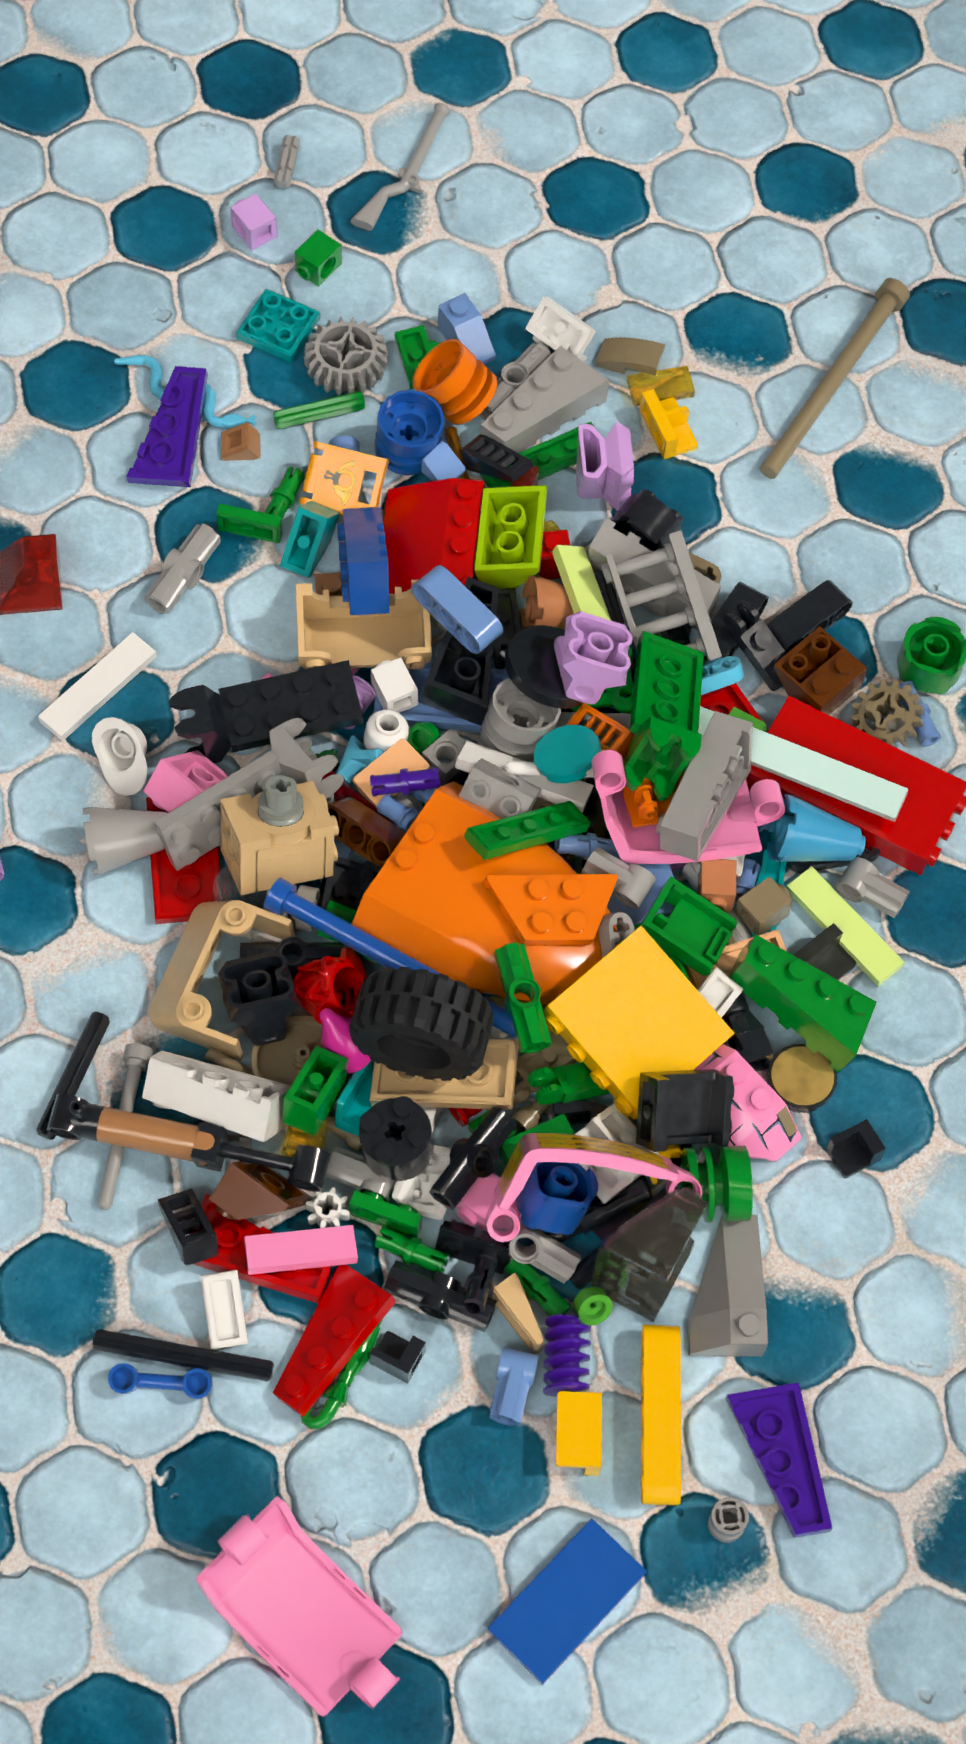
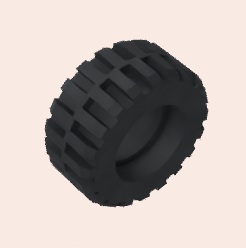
M388 967L382 971L377 970L362 982L350 1022L349 1032L352 1042L355 1046H358L362 1054L369 1055L372 1061L378 1064L382 1063L388 1069L405 1072V1075L413 1077L415 1075L421 1076L429 1080H434L435 1078L442 1081H451L453 1078L460 1080L471 1076L482 1066L494 1022V1014L486 998H482L477 990L468 988L465 983L459 980L454 981L449 979L447 975L430 973L429 970L420 968L419 970H413L410 967H400L399 969Z

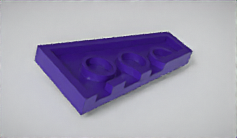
M799 1382L727 1394L725 1399L793 1537L798 1538L831 1532L833 1527Z

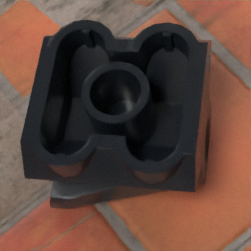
M274 950L226 961L218 972V977L223 992V1002L227 1008L230 1022L239 1024L250 1041L256 1046L284 1040L287 1036L289 1015L300 1006L285 956Z

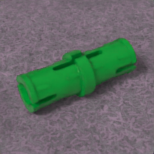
M294 467L286 469L279 486L272 490L270 494L271 500L264 513L281 516L283 519L288 508L293 507L296 501L295 495L305 480V474L300 469L296 468L293 475Z
M386 1226L381 1228L380 1233L382 1236H377L375 1248H380L403 1258V1263L407 1265L414 1263L432 1272L444 1273L445 1269L442 1267H447L450 1254L423 1244L422 1240L416 1236H413L411 1239L388 1229Z
M513 1259L504 1270L510 1276L516 1273L517 1277H519L521 1285L526 1291V1297L530 1301L535 1300L550 1316L565 1315L572 1307L550 1285L551 1280L546 1275L541 1276L530 1264H522Z

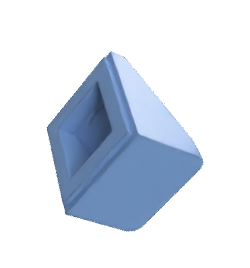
M442 441L424 457L421 472L432 481L459 478L466 472V467L451 448Z

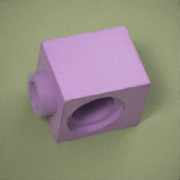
M257 194L242 199L230 207L232 227L252 251L277 237L276 217Z

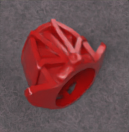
M342 948L340 957L324 956L322 959L314 960L297 968L298 972L293 979L297 998L300 1005L309 1014L314 1016L315 1022L322 1025L320 1012L325 1008L333 1010L340 1016L352 1018L361 984L367 978L361 959L351 948ZM345 993L346 1003L344 1006H342L343 994Z

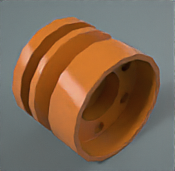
M449 339L435 346L422 359L413 377V387L416 391L426 393L435 399L442 408L444 417L451 424L460 425L478 416L488 406L497 388V377L483 362L477 360L476 356L460 340Z

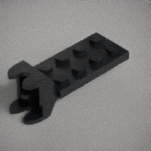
M349 660L218 689L219 694L205 685L194 686L177 692L169 701L171 708L180 711L188 709L195 711L193 717L183 719L174 727L177 735L186 739L200 738L202 740L199 746L191 747L185 753L198 750L214 764L221 762L230 748H232V752H238L271 744L269 731L290 719L301 718L307 724L301 733L293 739L364 724Z

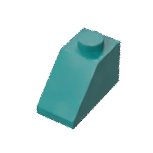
M313 501L298 506L280 567L310 578L331 542L340 512Z

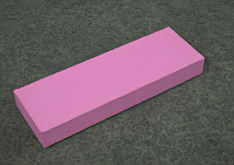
M353 1225L244 1236L248 1275L354 1264L358 1261Z

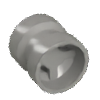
M734 1497L720 1499L715 1503L708 1518L710 1534L720 1542L730 1543L736 1541L741 1537L749 1521L747 1507L741 1500Z

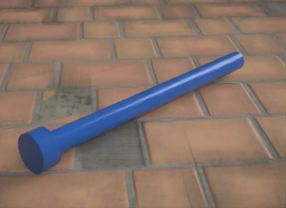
M281 877L276 880L266 896L263 906L266 910L280 916L286 912L386 968L393 967L394 969H399L400 967H410L413 970H419L420 968L429 970L430 973L439 974L438 971L297 895V886ZM486 998L494 1014L493 1027L517 1039L510 1014L507 1013L505 1008Z

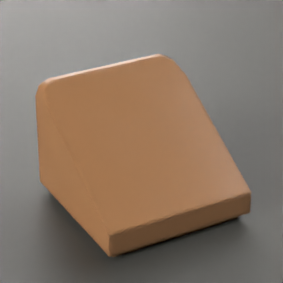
M248 422L221 432L222 459L224 461L259 459L261 457L260 433Z

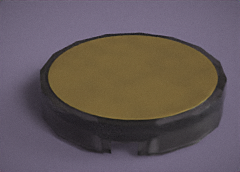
M793 1044L782 1048L773 1056L767 1071V1084L782 1098L789 1110L809 1113L831 1100L837 1085V1072L829 1066L831 1061L819 1051L815 1054L804 1044Z

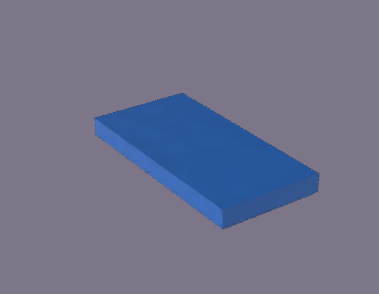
M591 1518L487 1628V1631L543 1685L646 1575L647 1570Z

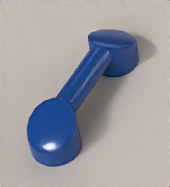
M120 1363L115 1365L108 1375L110 1387L115 1392L121 1394H130L137 1388L184 1391L193 1399H203L209 1395L213 1387V1380L210 1374L203 1369L197 1368L188 1371L185 1376L139 1373L132 1365Z

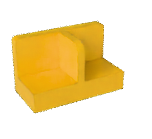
M654 389L642 392L639 411L663 460L696 450L698 443L687 423L689 416L687 406L679 407L674 397L659 401Z
M558 1392L555 1431L557 1467L584 1468V1475L599 1476L602 1444V1393Z

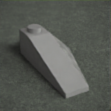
M721 1215L689 1318L690 1356L763 1357L768 1346L758 1216L752 1215L750 1221L726 1222L723 1215Z

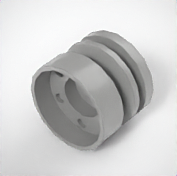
M508 678L497 685L492 695L488 712L480 730L481 742L483 746L527 762H534L533 753L535 747L545 734L556 728L561 715V708H553L537 703L524 695Z

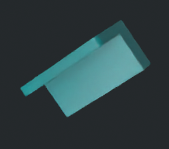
M372 1060L360 1071L353 1074L336 1105L335 1127L359 1136L361 1116L372 1107L370 1102L373 1077Z

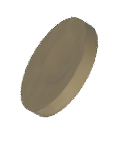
M289 1017L287 1036L284 1040L261 1046L254 1045L251 1055L252 1075L291 1086L315 1046L321 1047L322 1025L315 1022L314 1017ZM352 1073L347 1074V1082L345 1087L352 1078Z

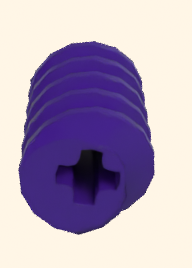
M553 1315L545 1318V1325L548 1329L545 1331L544 1338L548 1343L544 1346V1353L548 1357L544 1359V1368L547 1372L543 1375V1382L548 1386L543 1389V1394L557 1397L560 1391L582 1392L589 1390L590 1385L579 1381V1378L590 1375L589 1369L580 1367V1363L590 1361V1355L580 1352V1349L590 1347L591 1341L580 1338V1335L589 1333L591 1327L581 1324L577 1317L570 1315Z

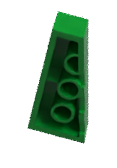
M756 934L739 953L729 978L743 988L742 992L762 1009L767 1007L777 1015L778 1023L787 1030L792 1028L807 1041L804 1045L816 1054L819 1051L831 1061L829 1066L837 1073L857 1055L877 1003Z

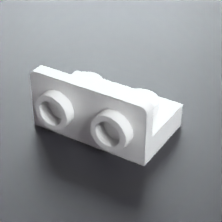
M549 297L542 298L525 328L534 335L532 339L536 343L540 342L547 348L550 346L554 350L562 346L583 362L587 358L583 353L596 330Z

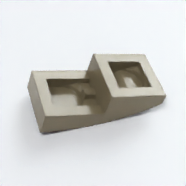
M605 338L595 366L624 375L626 369L630 368L655 376L664 353L665 344L636 338Z

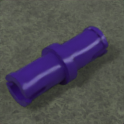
M434 767L433 769L408 771L405 768L400 769V773L370 775V785L373 786V789H371L372 796L376 797L377 795L403 793V796L411 795V791L441 787L440 777L438 778L439 769Z

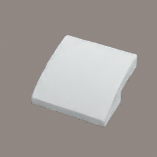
M614 1104L598 1114L586 1127L574 1134L625 1143L651 1151L636 1144L637 1128ZM580 1164L586 1171L590 1167L595 1173L598 1181L597 1196L604 1204L641 1176V1174L608 1167Z

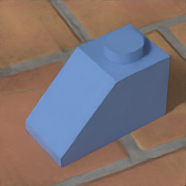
M466 293L438 305V329L446 340H460L476 356V359L483 362L484 365L496 359V354L482 316Z

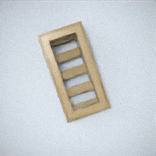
M514 1273L494 1287L492 1299L497 1301L496 1307L532 1354L538 1355L542 1352L543 1336L519 1277Z

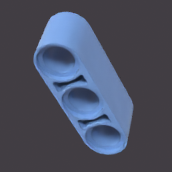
M437 565L412 585V592L416 600L470 652L474 654L480 653L503 633V627L499 619L445 567Z

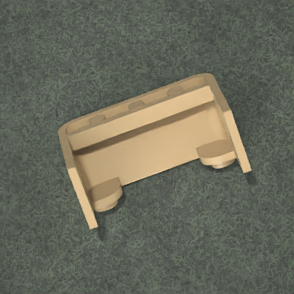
M239 900L199 904L189 918L149 1006V1016L153 1025L161 1031L208 1049L212 1047L231 1058L241 1061L243 1052L239 1040L207 1027L212 1017V1008L205 997L196 994L223 933L240 936L253 928L284 940L285 938L295 937L292 920Z

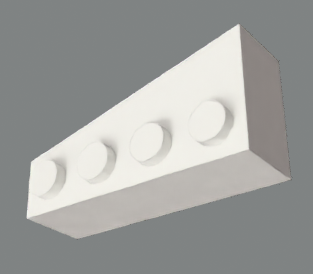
M161 1051L149 1059L142 1098L152 1101L156 1107L174 1109L191 1117L265 1142L287 1126V1124L282 1123L283 1102L291 1086Z

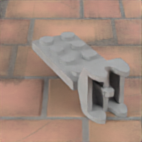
M290 719L269 731L271 751L154 822L170 863L177 871L221 845L220 799L251 793L253 798L265 791V783L270 777L275 775L291 777L295 780L296 784L313 781L319 794L323 793L326 799L341 787L344 782V777L341 774L330 775L322 780L324 775L333 770L339 762L334 755H325L317 758L315 753L309 750L312 745L309 737L293 739L307 725L303 719Z

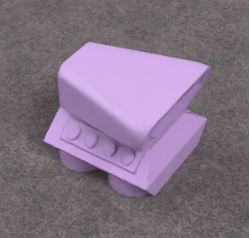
M616 422L604 439L593 425L581 424L578 429L577 494L582 499L604 498L618 511L628 497L631 496V485L634 482L630 429Z
M582 611L566 617L565 636H559L555 639L554 650L565 694L568 698L593 705L599 701L606 688L626 685L627 671L631 665L628 649L633 639L624 624Z

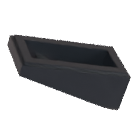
M482 434L478 435L462 449L467 470L514 483L533 467L532 460Z
M192 1188L158 1199L162 1215L178 1253L186 1266L218 1255L217 1235ZM190 1206L189 1209L179 1211L176 1213L172 1212L174 1210Z

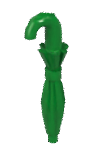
M383 1319L344 1366L343 1372H341L337 1379L338 1382L322 1394L327 1400L320 1413L316 1417H312L310 1415L312 1409L310 1408L304 1417L301 1416V1423L309 1429H322L331 1422L339 1407H347L348 1387L351 1386L354 1377L368 1362L369 1353L375 1347L380 1331L379 1326Z

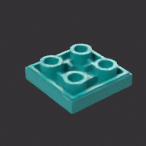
M266 288L236 332V336L242 342L291 363L320 320V311Z

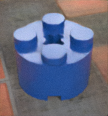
M537 1162L523 1190L515 1199L516 1206L522 1214V1223L530 1229L539 1228L550 1233L572 1234L597 1195L598 1181L590 1167L586 1171L579 1163Z

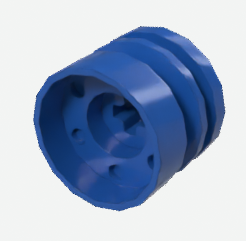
M405 390L390 395L381 404L377 418L374 448L377 457L389 459L387 469L393 473L405 476L422 473V460L442 440L445 419L443 410L437 401L426 393Z

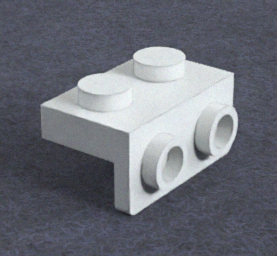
M434 1145V1151L426 1169L412 1179L396 1181L392 1198L398 1204L402 1203L415 1208L418 1211L417 1214L442 1220L447 1208L436 1201L429 1191L450 1164L449 1155L451 1148Z

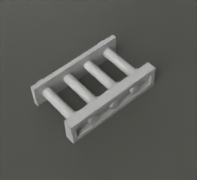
M681 530L668 535L669 543L664 544V548L615 564L612 553L605 555L606 563L601 565L607 584L613 582L627 628L632 635V644L636 654L638 639L643 631L657 634L689 623L690 626L696 625L699 637L694 639L695 642L684 646L703 652L708 663L721 659L720 648ZM665 561L676 563L679 574L675 575L673 580L625 595L619 576ZM679 592L680 595L686 594L689 606L684 607L685 611L635 626L630 607Z

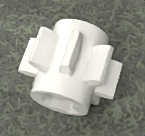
M332 1187L330 1192H316L315 1202L306 1201V1210L314 1212L309 1215L308 1224L314 1225L317 1223L320 1228L340 1226L341 1220H350V1212L343 1209L348 1205V1197L339 1198L334 1187ZM327 1207L334 1208V1210L329 1212V1215L322 1214V1212L327 1210Z

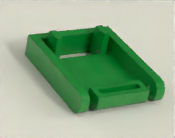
M670 876L662 886L640 926L647 931L660 948L699 974L707 976L733 934L732 932L737 926V921ZM664 901L674 907L668 918L661 913L657 914Z

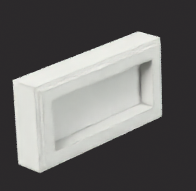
M237 1270L201 1275L211 1350L248 1344Z

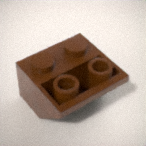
M821 626L777 661L773 667L788 696L828 715L862 687L867 667Z

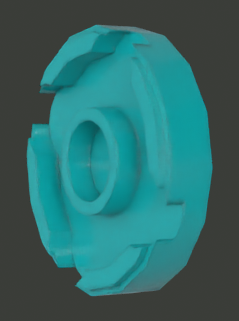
M566 725L555 728L545 734L537 743L533 756L537 771L541 776H546L547 780L553 783H570L587 776L586 772L592 768L591 761L593 757L601 752L602 749L598 736L592 729L582 725Z

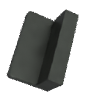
M834 923L793 954L837 980H840L856 966V961L839 944L843 932Z

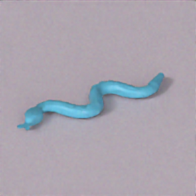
M133 355L114 360L116 365L149 366L151 368L149 379L150 391L159 400L161 399L165 390L162 387L163 371L161 364L155 358L148 355ZM206 384L202 411L206 422L212 426L223 427L227 430L246 422L256 425L254 421L255 415L246 419L239 414H227L222 418L215 416L216 394L213 388Z

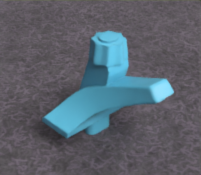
M351 736L344 755L339 759L338 763L340 765L336 774H341L344 777V781L350 784L358 773L384 752L379 748L365 750L364 745L355 736Z

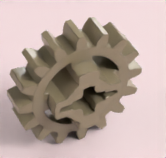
M881 679L880 687L878 688L872 683L868 684L870 692L868 694L859 692L858 695L862 702L852 704L854 711L858 713L851 716L853 724L858 725L857 729L894 747L897 742L906 747L907 741L905 738L908 735L916 738L918 735L914 727H923L924 724L922 719L918 717L925 714L923 706L918 705L921 702L918 693L912 694V688L909 684L901 689L900 682L897 679L893 681L892 686H888L885 679ZM900 699L907 703V705L909 706V711H906L905 708L900 707ZM867 718L871 722H875V731L867 725Z

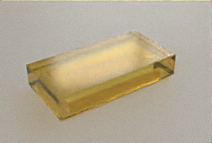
M688 366L657 370L655 376L647 373L627 375V385L634 407L640 406L642 392L654 389L659 401L674 397L676 400L692 398L695 394Z

